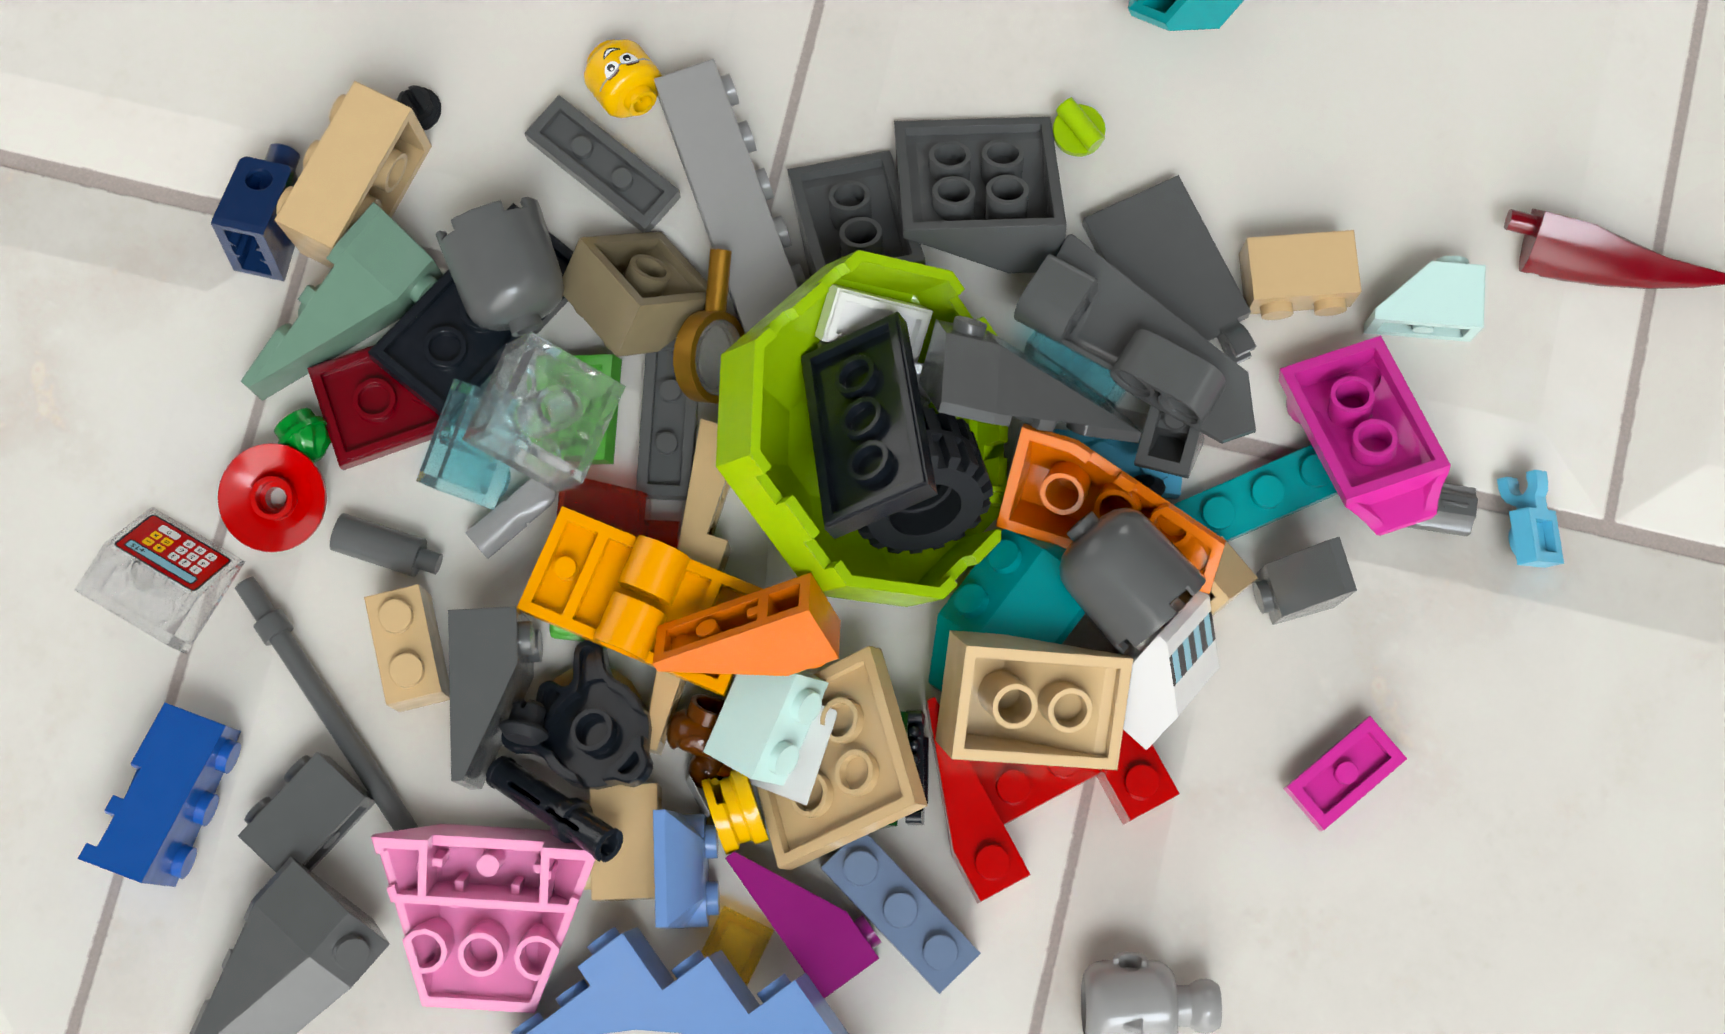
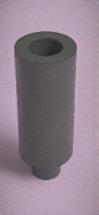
M342 513L337 519L330 538L331 551L415 577L419 570L436 575L443 560V554L427 549L426 539Z

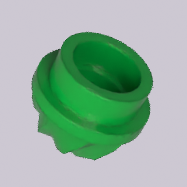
M302 408L292 412L283 418L274 429V433L279 439L278 444L291 446L303 452L313 462L323 458L331 443L326 428L328 423L322 416H316L310 408Z

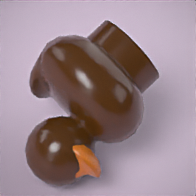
M706 694L693 695L688 708L676 712L668 722L666 730L667 742L671 749L674 750L679 747L681 750L693 755L687 765V774L691 776L695 786L703 789L702 780L708 778L722 780L723 777L730 776V771L732 770L731 767L703 752L725 702L720 698Z

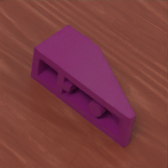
M736 852L731 853L725 858L824 999L879 959L873 949L882 942L863 915L853 921L845 910Z

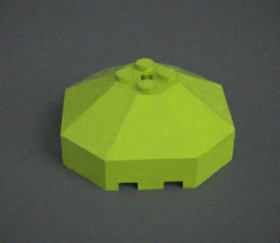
M857 250L819 269L721 354L716 468L798 577L812 573L826 597L910 607L945 599L958 585L955 580L968 566L979 564L1001 541L1000 529L984 531L998 517L1007 485V458H1004V443L1008 442V426L962 418L969 424L970 430L973 431L993 487V496L989 497L991 505L988 512L980 515L982 521L975 528L967 529L965 531L966 536L957 541L951 540L944 544L945 547L936 550L929 548L918 554H910L909 551L895 554L889 553L887 547L877 549L871 546L869 540L863 539L858 530L834 539L824 529L801 356L816 350L817 344L822 341L815 337V332L829 287L836 284L924 306L932 310L933 314L920 352L919 363L925 362L936 319L953 323L955 316L974 319L958 297L965 288L953 271ZM984 316L976 319L987 325L986 331L997 336ZM932 402L928 404L929 408H934L936 414L939 413Z

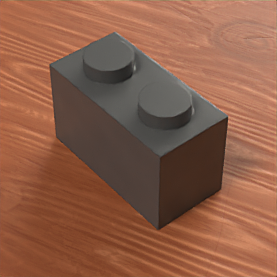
M316 752L312 758L308 755L303 756L287 771L284 776L287 784L273 799L269 796L263 798L248 812L244 819L248 825L238 835L275 872L291 856L312 871L375 804L371 795L331 757Z

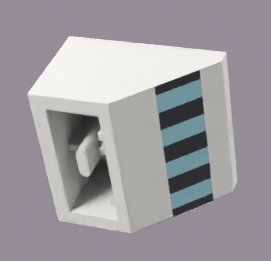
M1198 591L1187 604L1177 597L1171 603L1177 614L1138 646H1133L1126 654L1133 658L1123 730L1145 750L1176 720L1220 668L1210 597L1207 593Z

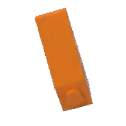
M808 573L659 625L657 627L652 664L658 672L789 676L807 669L821 667L827 662L839 659L841 620L812 573Z

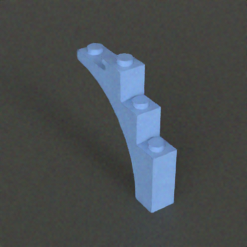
M614 927L587 946L592 956L577 966L590 986L587 985L584 979L579 981L555 999L561 1007L559 1010L545 1020L540 1013H537L511 1032V1034H607L645 1030L681 1034H849L806 973L793 982L784 973L757 993L763 1002L760 1005L722 950L706 958L698 950L671 970L677 980H674L638 927L622 934Z

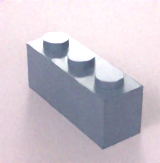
M868 834L844 845L821 867L822 871L938 994L981 954Z

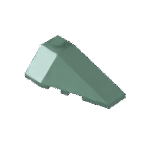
M374 202L336 243L326 259L333 263L334 266L324 281L316 287L307 285L297 299L301 304L296 321L293 325L289 323L284 324L274 332L242 378L241 382L262 401L309 374L307 368L336 358L401 319L443 275L434 259Z

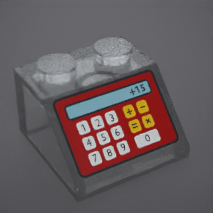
M151 507L103 544L74 591L165 645L187 654L245 561L156 508Z

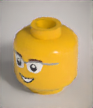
M613 39L600 43L589 54L584 71V82L610 116L627 118L643 115L654 106L658 96L654 79L662 75L638 43L628 39Z

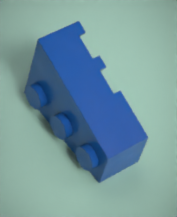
M164 702L130 763L137 770L124 799L113 795L104 810L106 814L113 816L98 846L86 843L77 859L139 883L176 887L179 878H186L194 865L197 848L193 847L201 826H207L217 810L219 796L215 792L223 773H230L238 760L241 743L237 742L241 731Z

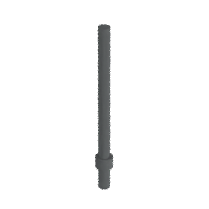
M254 577L241 581L235 587V590L256 620L253 626L266 646H273L392 829L398 831L417 828L418 825L292 636L291 632L294 627L283 610H275Z

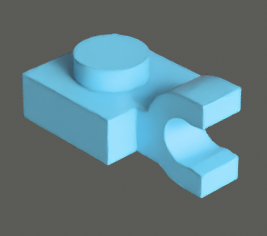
M1532 470L1526 472L1528 487L1523 494L1519 490L1518 478L1503 477L1497 479L1501 498L1507 504L1517 508V510L1509 511L1511 522L1509 544L1516 556L1517 565L1547 568L1564 564L1556 511L1548 510L1547 471Z

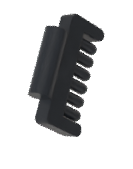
M906 710L908 713V740L928 804L929 737H925V714L923 710ZM925 808L905 816V823L907 825H924Z

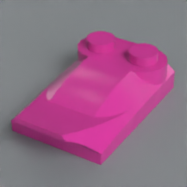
M1381 335L1280 368L1279 382L1287 396V412L1295 422L1302 425L1346 508L1356 514L1379 536L1432 519L1437 515L1440 493L1449 474L1451 464Z

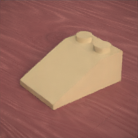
M950 630L935 741L951 759L1117 770L1133 658L1127 655L1004 634Z

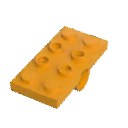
M562 506L517 607L522 613L654 667L652 663L657 627L659 625L748 595L763 588L692 560L685 553L663 542L642 535L636 537ZM666 672L724 697L734 674Z

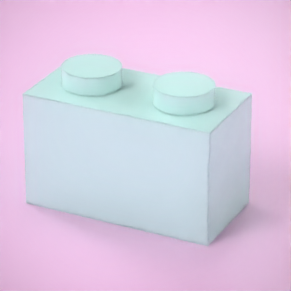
M805 670L789 676L737 674L703 752L750 779L784 786L788 775L793 771L798 762L799 750L810 725L820 712L822 698L829 683Z

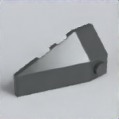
M955 316L953 323L936 319L919 383L939 413L1002 426H1010L1012 416L1023 422L1032 424V427L1037 430L1049 432L1054 431L1057 422H1064L1069 430L1083 436L1139 443L1142 432L1128 417L998 336L986 331L987 325L985 323L964 316Z
M291 856L252 899L244 916L246 923L234 948L228 950L221 965L223 972L211 998L204 1001L190 1034H297L351 989L390 943L373 918Z

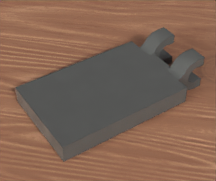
M1179 175L1084 218L1082 226L1098 255L1206 340L1210 341L1218 338L1224 354L1237 364L1251 358L1250 351L1256 348V344L1245 326L1240 323L1249 317L1251 310Z

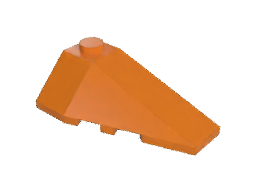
M1023 424L998 515L997 527L1067 549L1073 542L1066 534L1067 531L1090 511H1093L1100 518L1113 509L1126 507L1135 509L1148 517L1203 574L1206 582L1199 591L1210 594L1226 544L1225 539L1079 440L1054 432L1037 430L1031 425Z

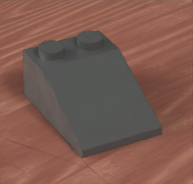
M890 150L787 169L810 277L823 266L857 250L926 265L921 244L903 238L898 174Z
M517 606L448 610L451 781L470 790L483 788L487 770L491 763L496 760L503 745L499 724L509 719L512 703L518 699H524L534 678V662H542L543 644L541 630L534 629L533 622Z

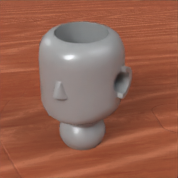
M1137 952L1118 953L1114 955L1113 960L1096 961L1089 965L1083 973L1081 984L1083 1034H1177L1178 1027H1190L1195 1032L1201 1034L1212 1033L1219 1029L1222 1023L1220 986L1210 979H1198L1189 985H1176L1174 973L1166 964L1160 961L1147 960L1145 955Z

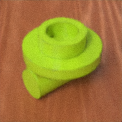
M1072 97L1058 106L1056 109L1058 115L1053 124V137L1056 145L1064 153L1075 157H1083L1094 153L1105 140L1106 128L1102 116L1090 106L1077 104Z

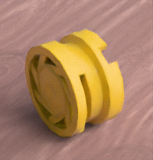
M731 770L730 777L722 780L708 778L701 781L713 822L726 855L739 850L740 844L751 840L756 845L769 840L756 797L747 776L736 770Z

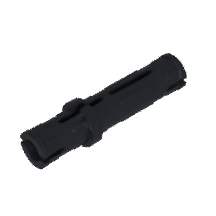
M501 756L491 763L486 773L488 786L498 790L520 805L524 810L549 825L553 836L564 843L574 842L599 862L600 860L608 862L618 854L623 843L622 832L595 816L588 803L578 797L568 798L549 785V783L516 763L511 757Z

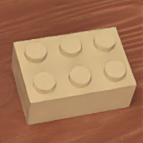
M355 80L348 93L340 95L334 102L330 111L329 126L321 140H315L307 149L303 159L304 169L294 187L289 186L284 190L276 207L277 216L275 222L299 252L331 269L334 264L326 259L336 243L373 202L392 218L432 147L412 108Z

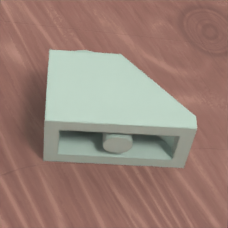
M1443 256L1436 259V261H1431L1375 308L1364 323V333L1470 342L1484 328L1486 265L1469 264V260L1461 256Z

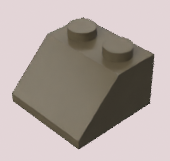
M662 232L580 237L562 277L564 284L563 296L616 357L660 351L677 337L681 326L689 316L695 312L705 310L707 281Z

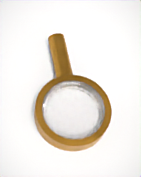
M710 249L705 310L695 312L685 320L678 332L674 345L673 366L677 383L682 392L689 399L696 402L719 404L721 354L745 334L739 321L733 315L726 312L732 254L730 250Z

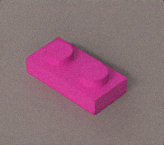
M1369 716L1283 789L1319 831H1323L1406 761L1407 758L1373 718Z

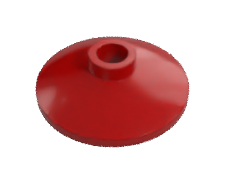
M268 443L256 445L237 455L224 471L218 489L219 512L226 528L245 546L263 552H282L295 548L307 541L321 524L327 504L325 482L316 464L303 452L283 444ZM276 488H281L286 494V502L281 508H276L271 502V494Z

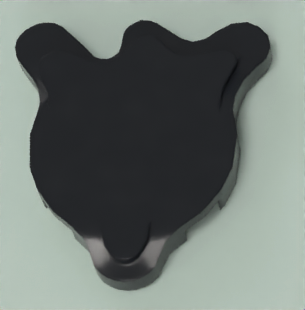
M587 639L580 642L575 648L573 679L570 684L562 687L550 680L542 683L537 691L536 701L542 703L547 711L543 727L549 733L547 740L535 746H526L507 740L503 733L501 735V742L509 751L515 754H534L544 758L551 770L571 785L582 789L599 790L617 785L637 787L650 777L653 770V761L649 753L652 726L646 705L627 685L614 678L609 666L607 649Z

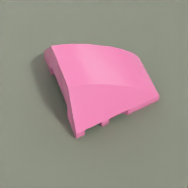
M437 824L373 834L371 839L376 854L380 853L389 883L387 892L390 901L395 903L405 936L402 940L422 1006L535 1013L595 862L593 856L574 842L564 843L553 836L551 830Z

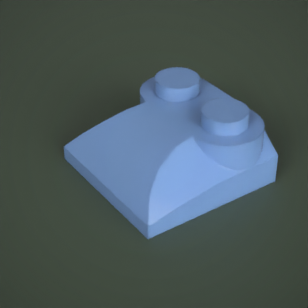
M665 809L653 810L656 928L684 929L709 927L710 915H720L719 881H709L708 859L718 858V833L715 825H707L706 814L683 815Z

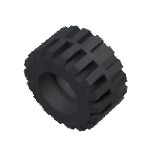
M922 407L938 495L857 529L863 539L869 540L871 546L877 549L887 547L889 553L895 554L903 551H909L910 554H918L929 548L936 550L945 547L944 544L951 540L957 541L966 536L965 531L967 529L975 528L982 521L980 515L987 513L990 508L991 502L989 497L993 496V487L974 433L970 430L969 424L962 418L956 420L955 416L943 413L936 414L934 408Z

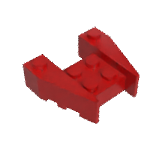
M935 697L927 700L926 713L934 750L950 851L977 904L1031 875L1004 825L1095 776L1098 778L1123 825L1180 794L1154 746L1151 745L1145 750L1124 730L1117 770L951 759L935 741L940 705Z

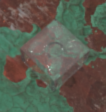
M531 331L506 344L462 440L549 489L560 492L584 482L626 386Z

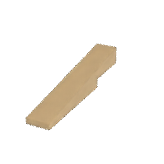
M701 419L678 550L688 555L692 560L724 572L731 548L728 540L715 537L714 533L730 485L716 468L718 424ZM657 670L649 709L652 726L649 752L661 756L667 740L666 730L668 722L677 711L687 681L666 672H658Z

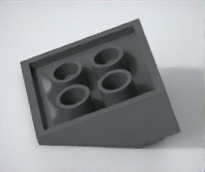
M1051 117L894 121L903 238L1006 273H1036L1049 254L1057 256L1065 241L1067 224Z

